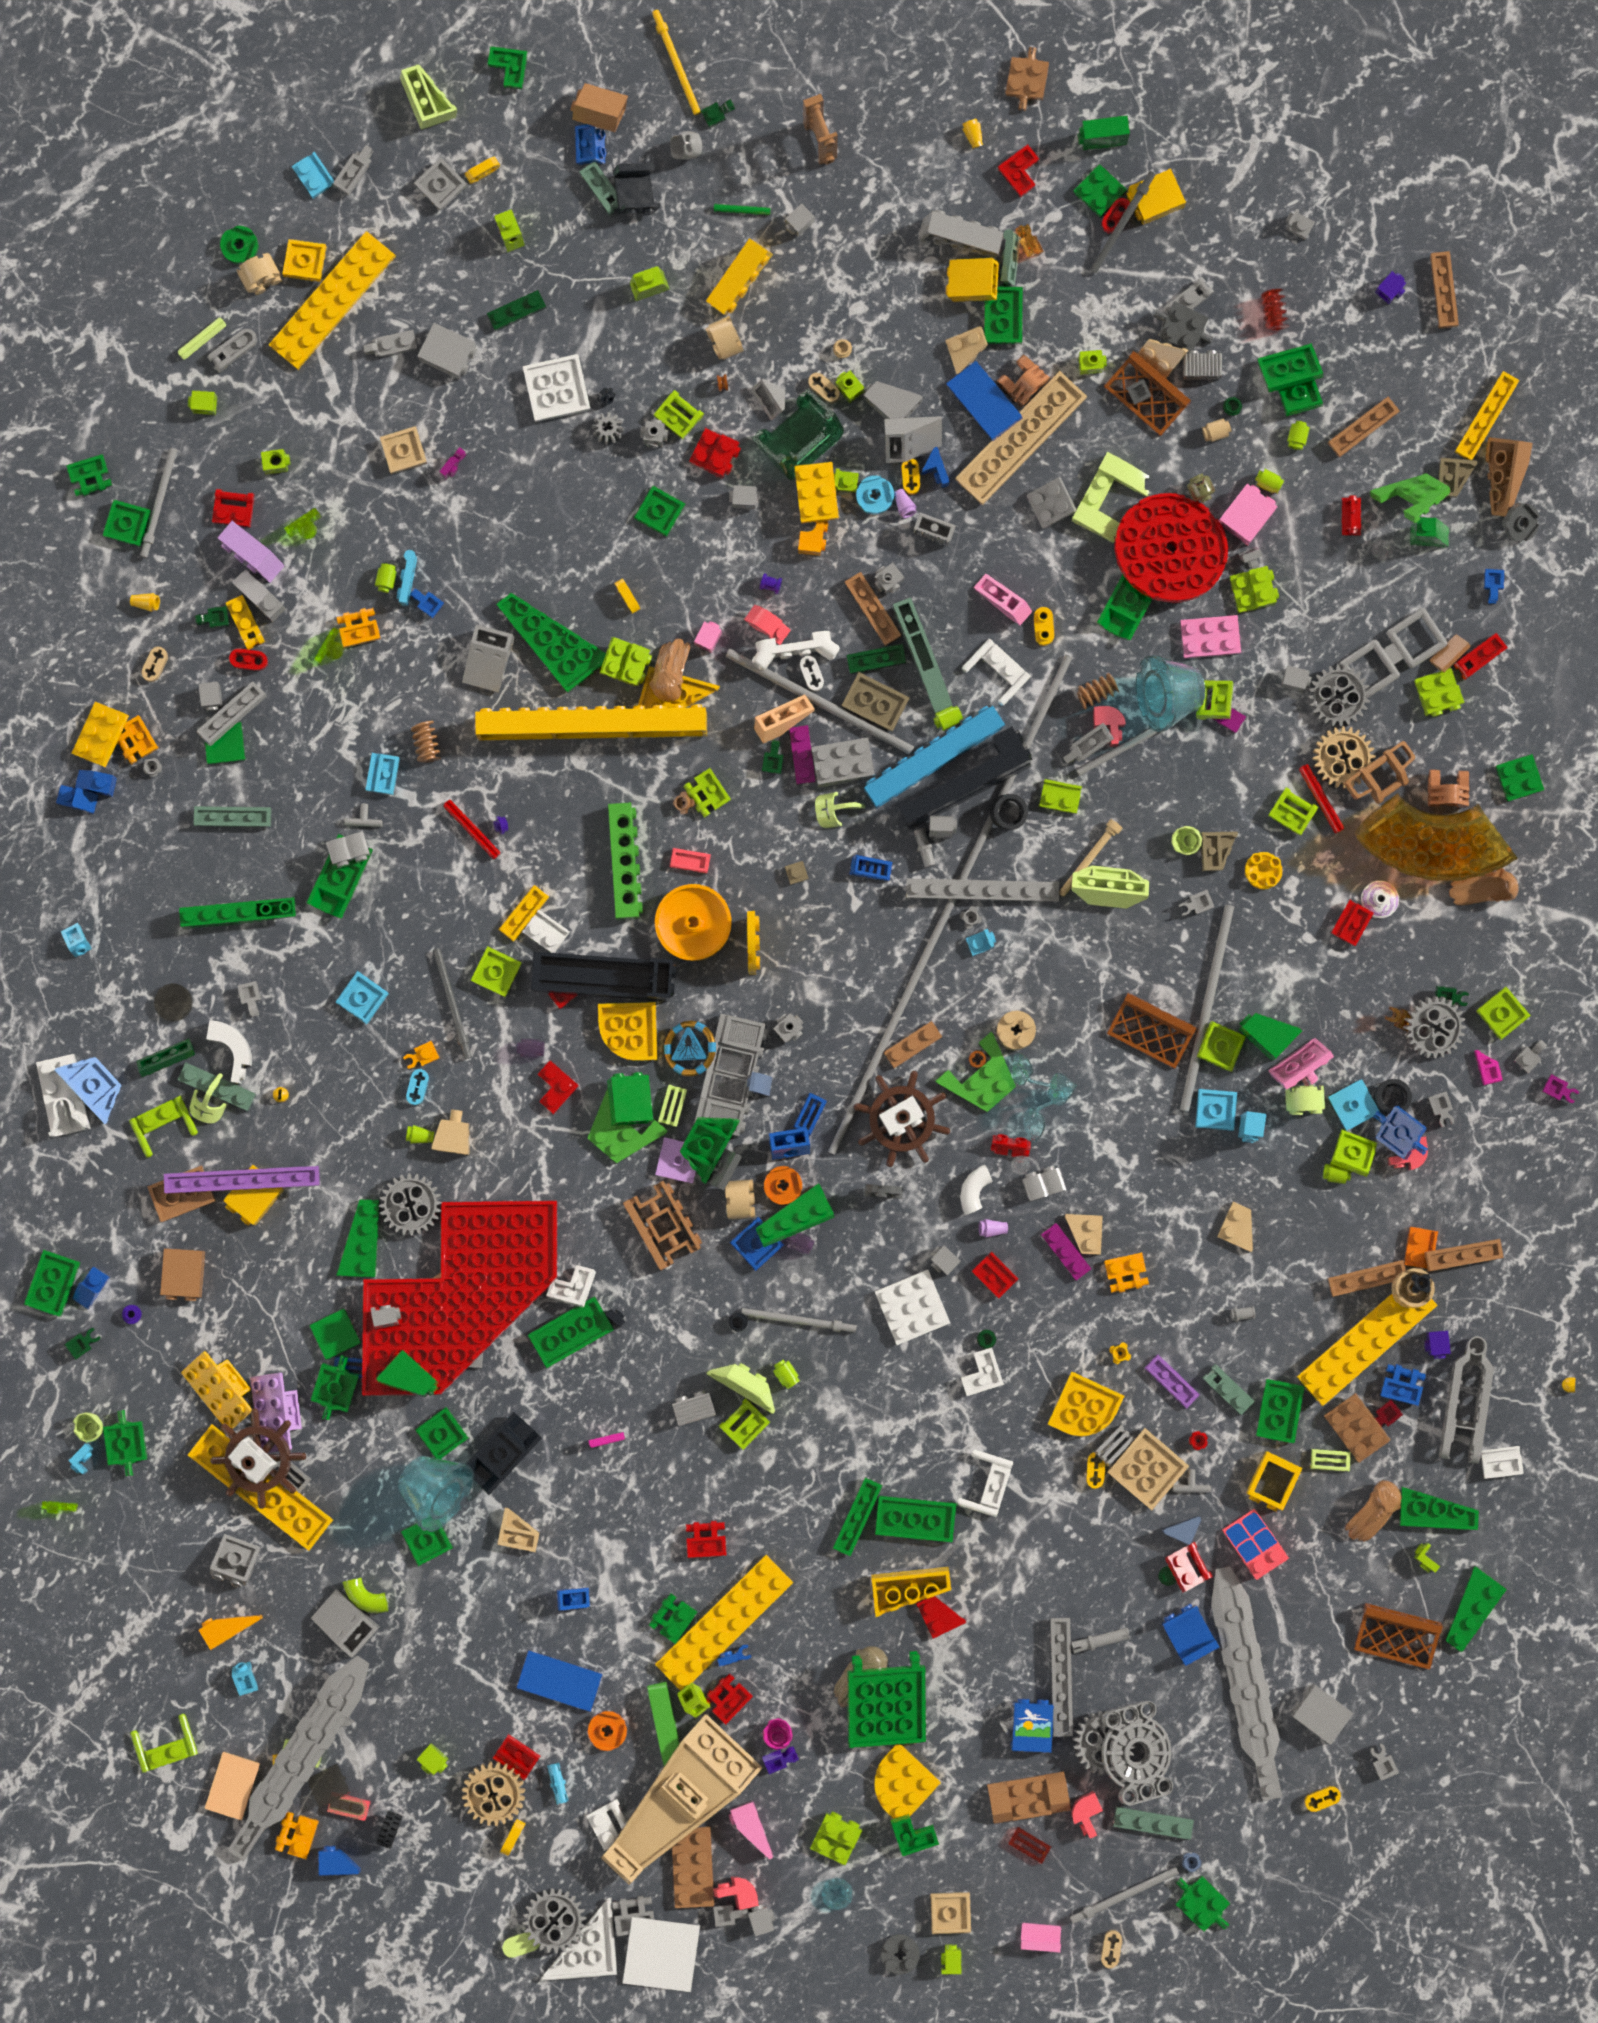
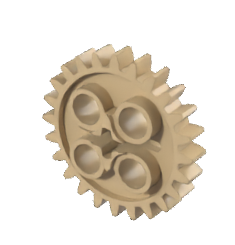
M1343 726L1340 732L1337 728H1334V734L1327 731V737L1323 735L1320 737L1322 742L1316 743L1319 749L1313 750L1318 756L1313 757L1312 760L1318 761L1314 768H1320L1317 775L1323 773L1322 781L1328 778V785L1335 782V788L1342 784L1343 789H1345L1344 782L1358 773L1360 768L1372 763L1370 760L1374 759L1375 755H1371L1370 752L1374 748H1368L1371 741H1364L1366 735L1360 737V730H1357L1355 734L1352 733V727L1346 732ZM1338 742H1341L1343 755L1348 756V759L1346 760V765L1350 771V774H1347L1346 772V765L1344 759L1340 760L1342 751L1338 745ZM1346 742L1354 743L1355 749L1348 750ZM1328 747L1336 749L1337 753L1335 756L1328 754ZM1358 760L1360 768H1353L1351 761ZM1334 765H1339L1342 768L1341 774H1336L1333 771ZM1360 775L1351 781L1353 787L1354 781L1358 785L1361 784Z
M489 1762L488 1767L482 1763L481 1770L475 1767V1774L469 1773L468 1775L471 1780L466 1779L464 1781L468 1786L462 1788V1791L467 1793L462 1796V1799L468 1800L464 1807L470 1806L467 1813L474 1812L473 1819L479 1816L480 1824L484 1820H487L488 1826H490L492 1821L498 1826L499 1820L506 1824V1817L512 1821V1813L515 1815L519 1814L517 1808L523 1807V1804L519 1801L525 1800V1796L520 1794L524 1793L525 1789L520 1788L524 1782L517 1781L520 1774H512L514 1768L508 1771L507 1764L501 1768L500 1762L496 1764V1767H493L492 1762ZM501 1777L504 1780V1784L497 1785L494 1778ZM486 1778H489V1779H490V1781H491V1786L489 1785V1783H488V1781L486 1780ZM483 1784L486 1787V1791L479 1792L476 1789V1785ZM491 1787L494 1793H498L496 1796V1800L499 1806L501 1807V1810H498L497 1803L494 1795L490 1796ZM507 1795L511 1798V1802L504 1803L501 1797ZM489 1802L493 1805V1809L486 1810L483 1804Z

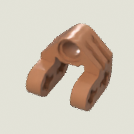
M1022 355L1016 361L1017 365L1025 373L1015 384L1004 374L996 381L998 386L1020 407H1023L1029 401L1030 396L1040 387H1043L1050 378L1025 355Z
M1429 770L1428 806L1469 807V771H1458L1457 784L1440 785V770Z

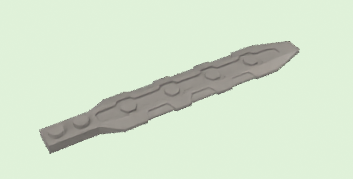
M1230 1566L1218 1568L1215 1570L1211 1608L1215 1626L1219 1632L1222 1646L1221 1654L1223 1664L1226 1665L1230 1684L1229 1692L1239 1727L1237 1729L1241 1748L1255 1763L1262 1800L1281 1798L1282 1793L1274 1760L1280 1738L1276 1720H1274L1269 1700L1270 1692L1263 1672L1260 1645L1257 1643L1250 1599Z
M357 1655L328 1677L318 1692L315 1702L296 1726V1731L289 1742L274 1760L275 1763L265 1779L259 1783L250 1797L248 1819L227 1851L244 1861L265 1828L283 1820L299 1790L309 1780L314 1772V1767L325 1750L329 1749L335 1740L338 1730L346 1718L350 1717L361 1700L370 1663Z

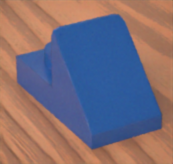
M934 447L921 475L936 471L934 473L936 483H940L941 487L945 488L949 486L950 481L938 447Z
M61 785L56 804L94 814L99 795L80 788L75 789Z
M92 1267L84 1281L78 1284L72 1299L89 1310L110 1277L96 1267Z

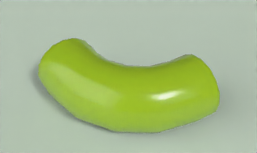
M362 1578L343 1581L348 1599L358 1609L368 1613L389 1612L385 1592L380 1594L368 1592L363 1585Z

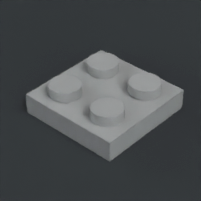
M442 158L436 161L414 182V185L439 211H442L468 186Z
M1061 477L1026 495L1042 529H1046L1077 512Z

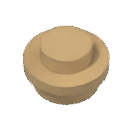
M840 339L835 342L833 352L838 358H847L852 352V346L849 341Z

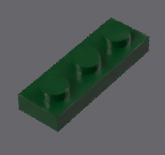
M536 290L488 312L487 315L496 332L546 309V305L539 290Z
M903 644L846 655L850 674L906 664Z
M188 1038L141 1058L136 1062L141 1077H145L163 1068L170 1067L177 1062L186 1060L194 1056L195 1052L192 1042Z

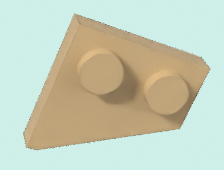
M979 326L946 340L956 374L961 373L970 362L972 363L976 359L977 354L982 352L988 345L982 327Z
M1149 339L1137 354L1163 377L1167 378L1189 350L1186 348H1176L1171 344H1162L1159 341Z
M1232 1202L1217 1237L1252 1252L1251 1209Z
M1065 1214V1219L1081 1254L1101 1255L1103 1216Z
M505 1507L497 1545L536 1552L540 1533L512 1510Z

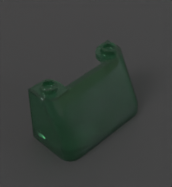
M808 388L797 397L796 405L798 409L772 433L767 429H762L752 437V440L789 480L796 478L794 466L814 463L844 434V428L836 413Z

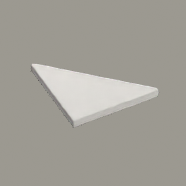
M608 1898L587 1922L586 1928H582L581 1932L584 1935L576 1936L579 1942L572 1941L573 1948L566 1947V1951L562 1952L541 1977V1981L617 1975L611 1898Z

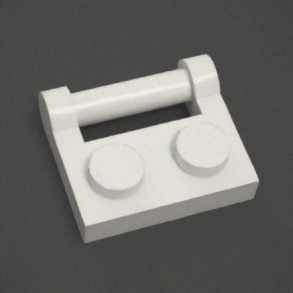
M617 1799L586 1815L604 1851L610 1848L619 1835L607 1811L612 1809L622 1829L627 1823L618 1806L620 1803Z

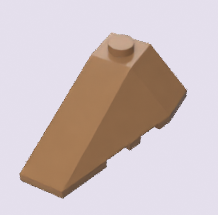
M1488 437L1485 457L1486 463L1489 464L1487 476L1491 483L1489 495L1492 515L1505 517L1509 509L1514 505L1530 462L1532 443Z

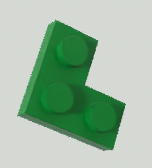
M490 46L488 67L506 69L504 87L523 90L528 52Z
M909 1814L890 1820L902 1857L939 1845L933 1824L914 1830Z

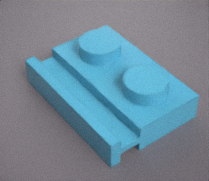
M315 152L292 166V169L313 199L333 185V178Z
M372 753L365 790L394 795L400 757Z

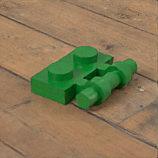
M103 454L66 465L71 483H80L81 488L74 489L76 497L80 495L87 496L90 495V492L103 491L107 487L113 486L111 479L103 480L102 478L103 475L109 474ZM96 478L97 483L86 484V480Z
M670 1593L667 1599L664 1598L662 1601V1606L658 1612L652 1615L649 1626L655 1629L658 1624H661L664 1627L660 1634L676 1644L698 1611L684 1601H681L677 1607L673 1604L677 1597ZM668 1609L673 1611V1614L666 1621L663 1617Z

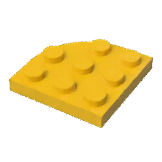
M747 911L749 975H756V970H760V956H756V951H760L759 935H756V932H760L759 916H755V911Z
M656 1002L598 1004L599 1031L604 1043L614 1054L632 1061L657 1060Z
M1071 1371L1048 1425L1075 1436L1095 1434L1105 1429L1115 1418L1124 1395Z
M896 1744L884 1756L875 1774L876 1796L880 1805L893 1819L907 1814L911 1816L941 1783L901 1744Z

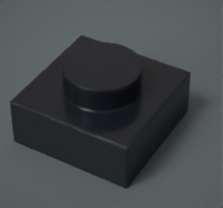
M610 1309L606 1313L619 1327L625 1324L626 1321L623 1319L625 1315L618 1309L615 1311Z

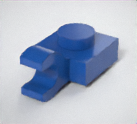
M1485 569L1484 589L1489 590L1488 604H1496V601L1498 602V590L1504 589L1505 570Z
M414 588L410 593L411 597L420 602L417 607L432 619L444 605V602L430 592L425 596Z
M747 1644L742 1645L737 1653H732L731 1650L720 1653L721 1657L717 1658L719 1667L739 1660L750 1659L752 1657L751 1654L745 1656L742 1653V1650L749 1646Z

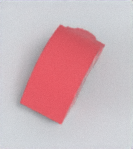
M754 605L744 619L755 630L764 633L770 639L775 638L778 645L782 644L791 631L782 623L781 619L758 605Z
M1094 707V728L1104 723L1114 738L1110 742V747L1118 746L1119 741H1122V730H1118V727H1125L1124 716L1114 707Z
M1421 1137L1420 1143L1428 1148L1426 1137ZM1414 1149L1407 1160H1403L1399 1156L1387 1158L1388 1165H1394L1395 1169L1406 1167L1405 1163H1408L1409 1171L1416 1169L1425 1162L1428 1150L1422 1155Z
M1094 1791L1080 1797L1072 1808L1074 1824L1082 1821L1083 1824L1079 1826L1084 1836L1088 1834L1090 1839L1097 1836L1089 1817L1103 1811Z
M731 1877L732 1885H730V1882L718 1884V1888H713L714 1896L717 1898L734 1895L736 1908L739 1910L759 1906L754 1886L741 1877Z

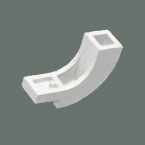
M209 1020L207 1040L225 1043L230 1047L234 1055L231 1082L241 1084V1081L245 1080L246 1077L244 1065L252 1066V1054L249 1044L244 1036L235 1028L222 1022Z

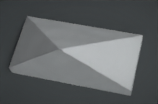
M761 379L751 389L771 421L784 411V389L766 379Z

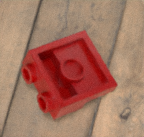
M705 428L689 463L723 479L725 474L729 475L733 465L731 462L733 458L737 459L741 451L740 443L724 434L720 435Z

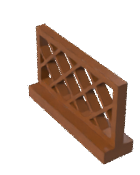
M1135 351L1131 353L1125 363L1104 386L1160 436L1163 435L1191 403L1188 397ZM1129 363L1135 368L1136 376L1125 377L1124 369ZM1139 378H1147L1150 381L1151 402H1143L1137 405L1134 403L1129 404L1126 401V393L1129 392L1125 390V380L1136 379L1137 383ZM1115 380H1123V391H1114L1110 385ZM1161 390L1164 393V401L1153 402L1152 391ZM1167 403H1176L1180 409L1174 414H1167ZM1153 404H1165V414L1154 415ZM1140 405H1151L1152 415L1143 416L1140 413ZM1165 417L1166 425L1159 430L1154 424V418Z
M1128 992L1107 1034L1176 1068L1197 1028ZM1125 1006L1133 1008L1136 1016L1125 1019L1123 1015ZM1145 1015L1151 1017L1153 1025L1142 1028L1139 1017ZM1137 1018L1140 1029L1129 1032L1126 1021ZM1153 1019L1159 1021L1160 1023L1155 1024ZM1124 1022L1127 1033L1118 1035L1112 1032L1115 1025ZM1161 1024L1167 1025L1170 1034L1159 1037L1156 1026ZM1154 1027L1157 1038L1146 1041L1143 1030ZM1141 1031L1144 1042L1133 1043L1130 1034ZM1178 1033L1186 1035L1185 1042L1176 1046L1173 1035ZM1171 1036L1174 1046L1163 1050L1160 1039ZM1158 1040L1161 1051L1155 1053L1149 1051L1147 1043ZM1175 1049L1177 1058L1174 1063L1166 1060L1164 1052Z
M1365 1603L1354 1650L1430 1670L1439 1635L1443 1629L1441 1622ZM1367 1618L1376 1620L1379 1626L1368 1631L1365 1626ZM1389 1623L1394 1624L1397 1631L1387 1636L1383 1627ZM1408 1628L1413 1629L1416 1636L1406 1641L1401 1632ZM1381 1629L1385 1638L1375 1643L1371 1634ZM1427 1633L1434 1635L1433 1642L1426 1646L1420 1638ZM1400 1634L1404 1643L1394 1648L1390 1639ZM1369 1635L1373 1645L1368 1648L1361 1647V1639ZM1419 1639L1423 1648L1413 1653L1409 1643ZM1388 1640L1392 1650L1386 1653L1381 1652L1378 1645ZM1407 1645L1411 1654L1405 1658L1400 1657L1397 1650ZM1426 1650L1429 1656L1427 1664L1419 1662L1416 1655Z

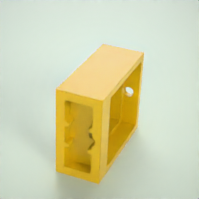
M1265 1451L1246 1494L1250 1495V1500L1258 1504L1260 1501L1267 1503L1266 1507L1275 1512L1278 1509L1283 1511L1303 1468ZM1268 1461L1293 1473L1280 1503L1254 1492Z

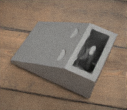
M941 416L884 419L886 463L906 462L932 451L934 447L939 448L942 446Z
M476 624L462 683L499 693L515 639L513 634Z
M338 1589L330 1595L311 1617L351 1658L356 1656L380 1628L378 1624L361 1609H358Z

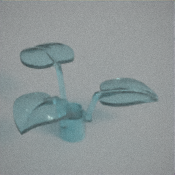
M1016 1053L1012 1064L1014 1081L1018 1085H1025L1028 1081L1029 1083L1050 1087L1048 1089V1097L1052 1101L1037 1107L1036 1110L1030 1107L1024 1114L1023 1124L1026 1134L1033 1142H1037L1045 1130V1119L1039 1111L1052 1104L1057 1106L1064 1105L1073 1094L1077 1084L1070 1081L1062 1073L1054 1074L1050 1084L1032 1080L1030 1078L1033 1073L1031 1062L1024 1054Z

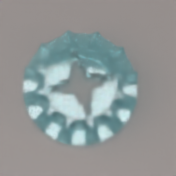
M837 1877L830 1879L822 1888L823 1902L831 1909H843L852 1900L853 1891L851 1885L845 1879ZM841 1886L840 1893L845 1898L838 1896L837 1899L833 1901L834 1894L832 1893V1891H830V1889L837 1890Z

